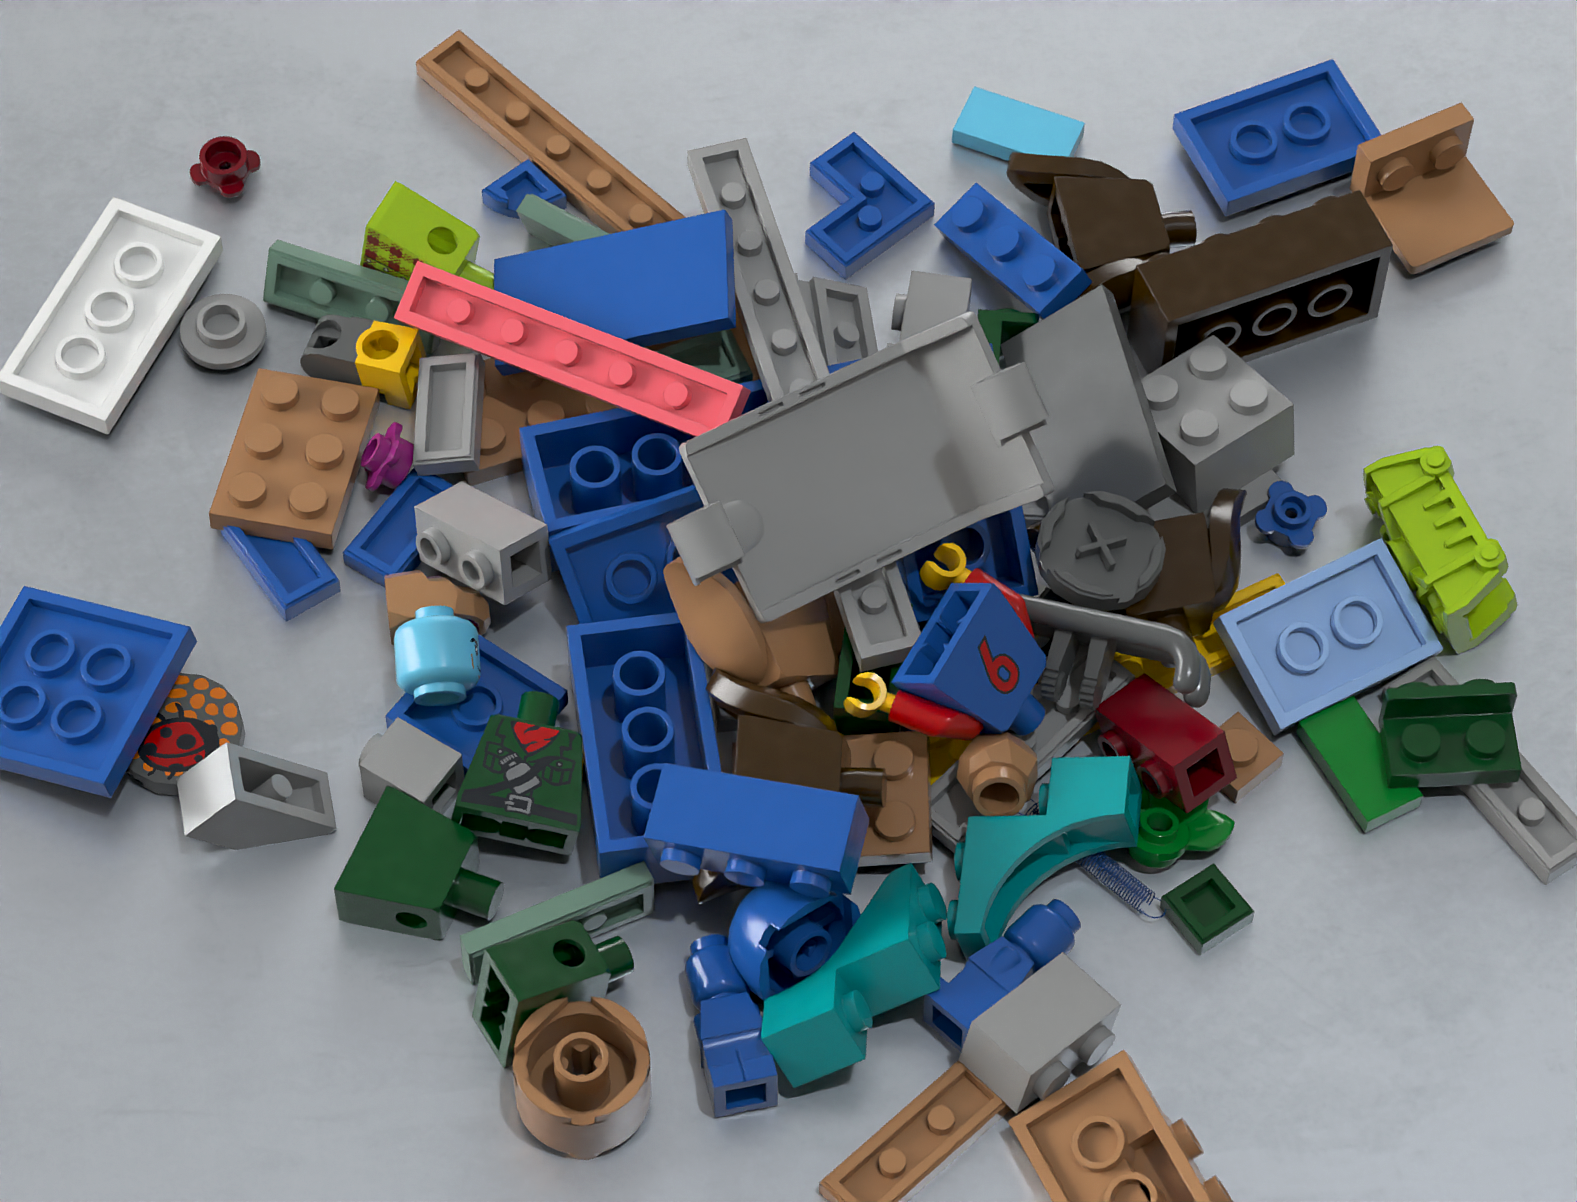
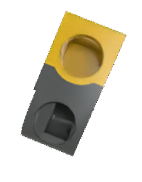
M325 315L318 320L302 354L300 365L310 377L378 388L379 393L385 394L388 405L411 409L418 391L419 360L427 356L419 329L355 316L350 318L339 315Z

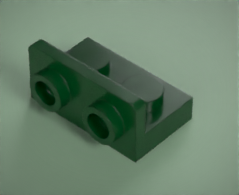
M1474 679L1459 685L1430 686L1424 682H1410L1396 688L1387 689L1378 723L1388 789L1518 782L1522 767L1512 714L1517 699L1515 683H1495L1489 679Z

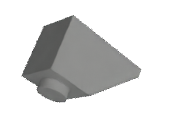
M226 742L177 778L184 834L187 837L233 850H240L328 835L336 829L327 772Z

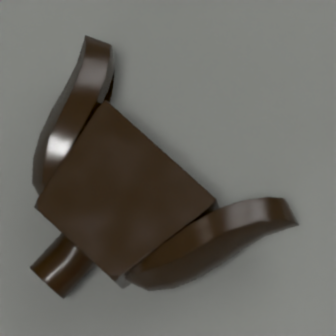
M1012 152L1009 155L1006 172L1007 178L1016 189L1028 198L1048 207L1047 218L1055 247L1080 266L1092 280V283L1076 299L1103 285L1113 293L1120 314L1130 311L1136 265L1144 263L1147 259L1158 253H1170V248L1194 246L1196 243L1197 228L1193 212L1185 210L1161 213L1154 186L1146 179H1132L1120 170L1102 161L1086 158Z
M1229 488L1221 489L1210 506L1207 520L1204 512L1156 520L1154 528L1159 533L1160 540L1163 536L1166 548L1158 582L1145 599L1125 609L1105 612L1169 625L1185 632L1194 643L1193 636L1203 635L1208 632L1213 613L1225 609L1239 585L1241 574L1240 517L1247 491ZM1042 521L1027 527L1030 549L1033 553L1035 552ZM1161 662V665L1164 667L1175 668V665Z
M716 667L714 668L705 689L720 708L738 720L734 775L859 795L865 808L885 807L887 797L886 769L851 767V750L845 736L838 732L835 721L821 708L798 696L734 678ZM700 869L699 874L692 878V885L699 905L724 894L751 887L727 879L724 873Z

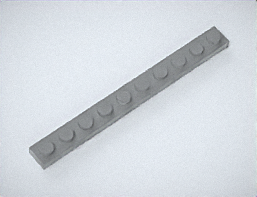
M747 138L687 151L688 169L704 214L725 209L733 220L735 305L768 402L830 374ZM896 561L833 591L861 672L904 662L921 634Z

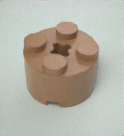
M567 997L551 1001L536 1010L525 1021L517 1034L513 1055V1076L517 1109L524 1125L539 1141L550 1148L569 1153L576 1159L590 1160L596 1158L602 1152L620 1145L640 1127L647 1115L652 1096L650 1053L642 1026L628 1010L606 998L591 997V1001L568 1002Z

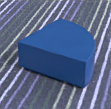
M529 159L482 189L483 203L493 211L507 217L520 219L516 210L526 194H534L563 210L567 208L566 194Z

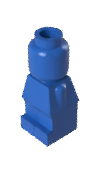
M1053 899L1047 905H1032L1007 928L1003 936L969 956L965 968L949 983L940 977V989L924 995L923 1021L961 1053L971 1022L1059 954L1062 952L1066 955L1070 953L1075 945L1074 934L1081 928L1077 915L1068 905L1058 899Z
M719 934L707 935L695 940L690 945L691 956L685 964V975L691 1000L695 1008L701 1011V1013L694 1017L693 1023L701 1052V1069L703 1068L715 1118L741 1113L745 1110L751 1111L778 1105V1075L773 1054L769 1052L761 1040L763 1019L759 1007L750 998L751 990L747 987L731 960L727 946L728 938Z

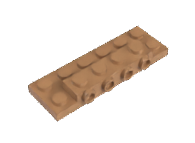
M1124 1049L1008 1121L1052 1202H1233L1216 1175L1205 1181L1194 1162V1159L1204 1154L1196 1136L1183 1118L1172 1124L1171 1120L1161 1110L1133 1059Z

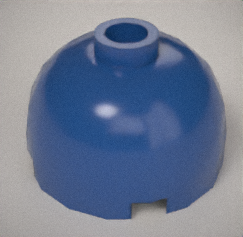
M766 880L763 886L756 887L742 899L735 912L729 928L727 944L731 960L747 987L764 1001V999L801 982L822 967L834 955L861 916L858 905L842 893L830 891L829 896L826 898H814L793 891L789 887L790 884Z

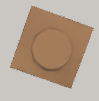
M1239 712L1219 726V728L1225 731L1237 779L1225 786L1221 791L1235 804L1279 769L1284 753Z

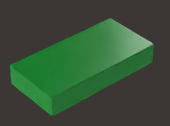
M1354 696L1298 722L1296 734L1364 833L1420 807L1423 795L1418 787L1388 789L1380 733Z

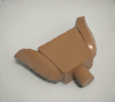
M681 556L667 564L663 569L666 585L684 631L699 657L711 669L714 670L716 667L734 678L798 696L816 705L812 690L838 676L839 657L842 649L845 624L833 591L773 621L760 623L756 619L739 581L733 584L720 572L694 586Z

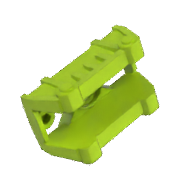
M1425 447L1383 457L1366 466L1363 470L1366 495L1364 501L1372 515L1375 514L1378 519L1382 518L1384 524L1379 532L1386 541L1387 548L1412 593L1416 591V598L1419 603L1426 606L1439 634L1443 633L1457 654L1463 653L1478 646L1516 611L1518 604L1515 592L1508 580L1502 578L1509 567L1506 554L1498 540L1488 539L1453 479L1455 473L1452 461L1443 447Z

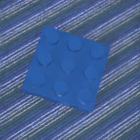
M24 586L0 626V769L112 798L197 643L191 627Z

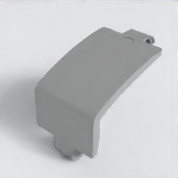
M969 311L903 339L682 443L679 446L680 455L704 506L666 526L694 586L733 567L756 619L760 623H767L982 519L1014 509L1052 493L1054 485L1029 432L1046 425L1045 419L1050 416L1025 362L1001 370L974 312Z

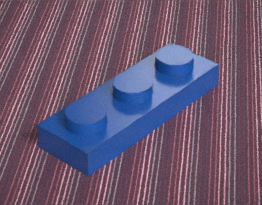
M977 182L934 224L947 241L1032 312L1038 314L1042 320L1073 302L1092 283V280L1080 266Z

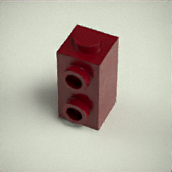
M1145 673L1101 702L1099 708L1095 711L1102 733L1098 737V744L1104 756H1130L1137 776L1148 792L1157 799L1165 797L1186 814L1237 779L1225 731Z

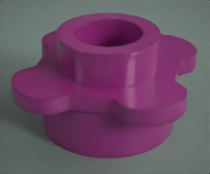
M397 422L389 426L385 436L380 433L375 434L368 442L362 454L361 466L368 472L365 488L371 492L375 491L380 484L391 489L396 488L404 480L412 466L414 444L400 437L403 426Z

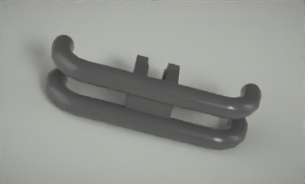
M1018 593L1025 600L1034 635L1053 639L1045 671L1042 675L1040 688L1042 699L1054 702L1060 700L1080 645L1089 646L1083 680L1079 688V704L1082 708L1095 711L1099 708L1116 652L1175 665L1173 686L1177 692L1183 694L1184 702L1192 708H1200L1206 704L1210 694L1211 673L1206 659L1197 650L1196 644L1185 632L1162 623Z

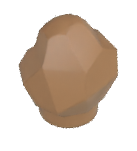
M1008 732L1003 734L979 733V735L972 739L960 756L957 779L973 801L975 808L985 816H1013L1031 799L1038 777L1037 754L1023 740Z

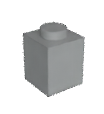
M399 717L395 719L383 735L375 734L367 742L361 752L358 763L364 797L375 804H378L386 786H390L443 815L457 798L464 781L462 754Z

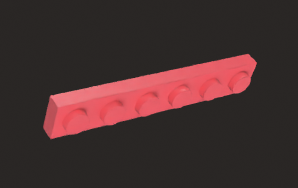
M420 261L416 263L394 316V319L403 324L693 437H697L741 416L751 392L743 385Z

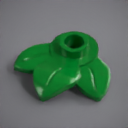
M1138 777L1143 789L1137 847H1127L1129 854L1136 862L1150 868L1168 867L1176 862L1186 850L1212 851L1225 844L1230 838L1235 821L1218 811L1207 809L1209 799L1186 814L1165 797L1157 799L1151 795Z

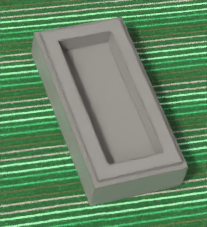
M478 352L424 357L419 360L413 467L418 476L479 471L485 362Z

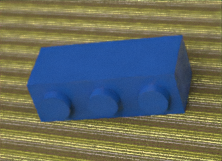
M663 763L644 840L656 860L660 862V865L677 874L694 876L699 874L700 869L724 873L727 879L745 886L760 887L767 880L790 884L789 887L793 891L805 896L826 898L829 896L830 891L851 895L869 824V817L859 795Z

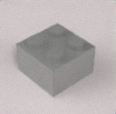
M1212 335L1141 379L1177 490L1176 493L1194 513H1201L1210 508L1221 489H1240L1294 455V404L1215 335Z

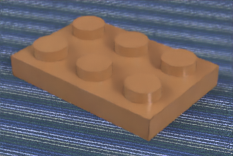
M259 368L209 511L211 528L224 530L223 526L227 527L229 525L240 527L246 535L294 543L293 537L301 538L311 542L315 547L333 550L361 465V457L367 446L380 406L379 389Z
M916 731L844 735L851 750V767L885 768L887 775L885 807H864L869 817V824L858 866L933 862L929 736ZM737 742L732 743V774H733V775L735 774V759H736V744H737Z

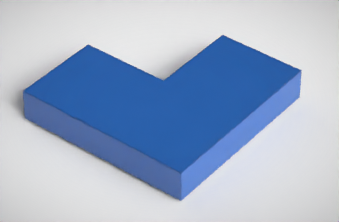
M855 132L810 162V176L842 205L805 231V244L845 280L934 216L935 203Z

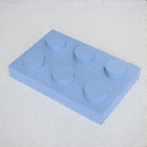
M1382 538L1219 616L1213 622L1274 736L1297 725L1299 721L1349 697L1356 696L1421 664L1430 657L1438 655L1443 650L1441 643Z

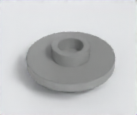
M233 294L208 296L196 302L184 314L180 324L181 344L186 354L199 365L212 369L235 368L249 362L262 349L266 340L265 319L261 310L253 302L242 296Z

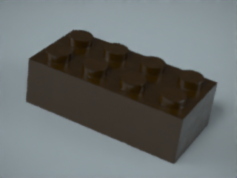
M1358 190L1340 197L1328 196L1322 198L1310 207L1283 216H1268L1254 226L1230 234L1220 233L1212 235L1200 244L1174 253H1158L1147 259L1144 263L1136 265L1127 338L1148 375L1212 335H1215L1243 361L1249 362L1377 318L1393 244L1363 194Z

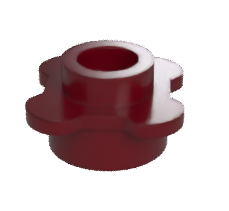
M229 136L216 137L202 146L199 153L200 163L194 164L190 168V178L197 186L209 185L214 187L224 197H237L244 192V182L250 173L260 169V157L257 152L247 150L245 145L236 138Z

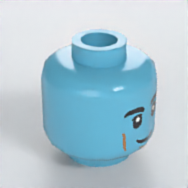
M428 606L416 610L415 619L404 623L396 630L394 652L398 686L404 692L414 695V701L417 704L424 706L452 705L465 700L466 692L478 684L481 675L477 628L469 620L454 616V610L451 607Z

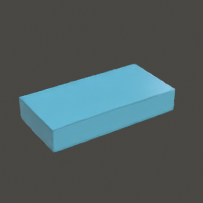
M974 86L953 128L952 142L1009 161V155L1012 152L1074 157L1084 136L1085 123Z

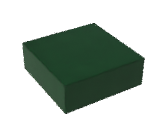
M1214 863L1161 896L1160 902L1161 910L1165 912L1166 909V916L1199 955L1204 954L1252 923L1255 912Z

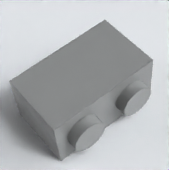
M1062 952L971 1022L959 1061L1013 1111L1018 1113L1037 1097L1043 1101L1047 1096L1062 1088L1068 1080L1071 1070L1084 1061L1090 1066L1105 1055L1116 1038V1035L1111 1030L1121 1004Z

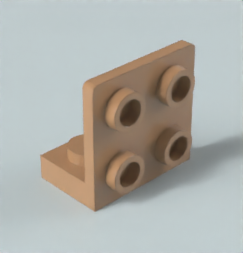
M1462 102L1361 143L1357 148L1349 189L1351 192L1361 191L1393 244V251L1411 274L1419 273L1509 235L1513 229L1514 221L1466 157L1474 118Z

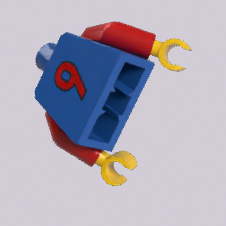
M954 543L942 544L934 552V557L946 564L949 571L941 569L932 561H926L919 573L921 580L929 588L939 591L947 589L891 682L899 691L896 695L887 692L886 684L880 676L871 672L861 673L852 682L856 685L867 687L873 694V703L866 704L856 698L847 697L843 701V706L848 713L859 718L869 717L877 710L889 713L888 720L890 722L937 738L972 740L979 733L1003 734L1009 728L1016 735H1027L1033 732L1045 717L1044 706L1030 692L1046 667V655L1034 640L1035 636L1025 600L1017 592L981 569L975 568L973 571L967 569L965 553L958 545Z

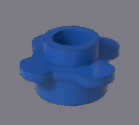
M1287 481L1274 482L1268 490L1269 502L1266 508L1256 513L1254 519L1256 528L1261 533L1266 534L1277 545L1297 549L1310 546L1314 539L1312 529L1316 521L1323 519L1326 515V502L1318 495L1306 496L1301 492L1295 491ZM1285 512H1295L1296 518L1287 517Z

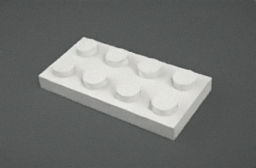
M113 197L1 369L0 394L109 434L223 252L221 236Z

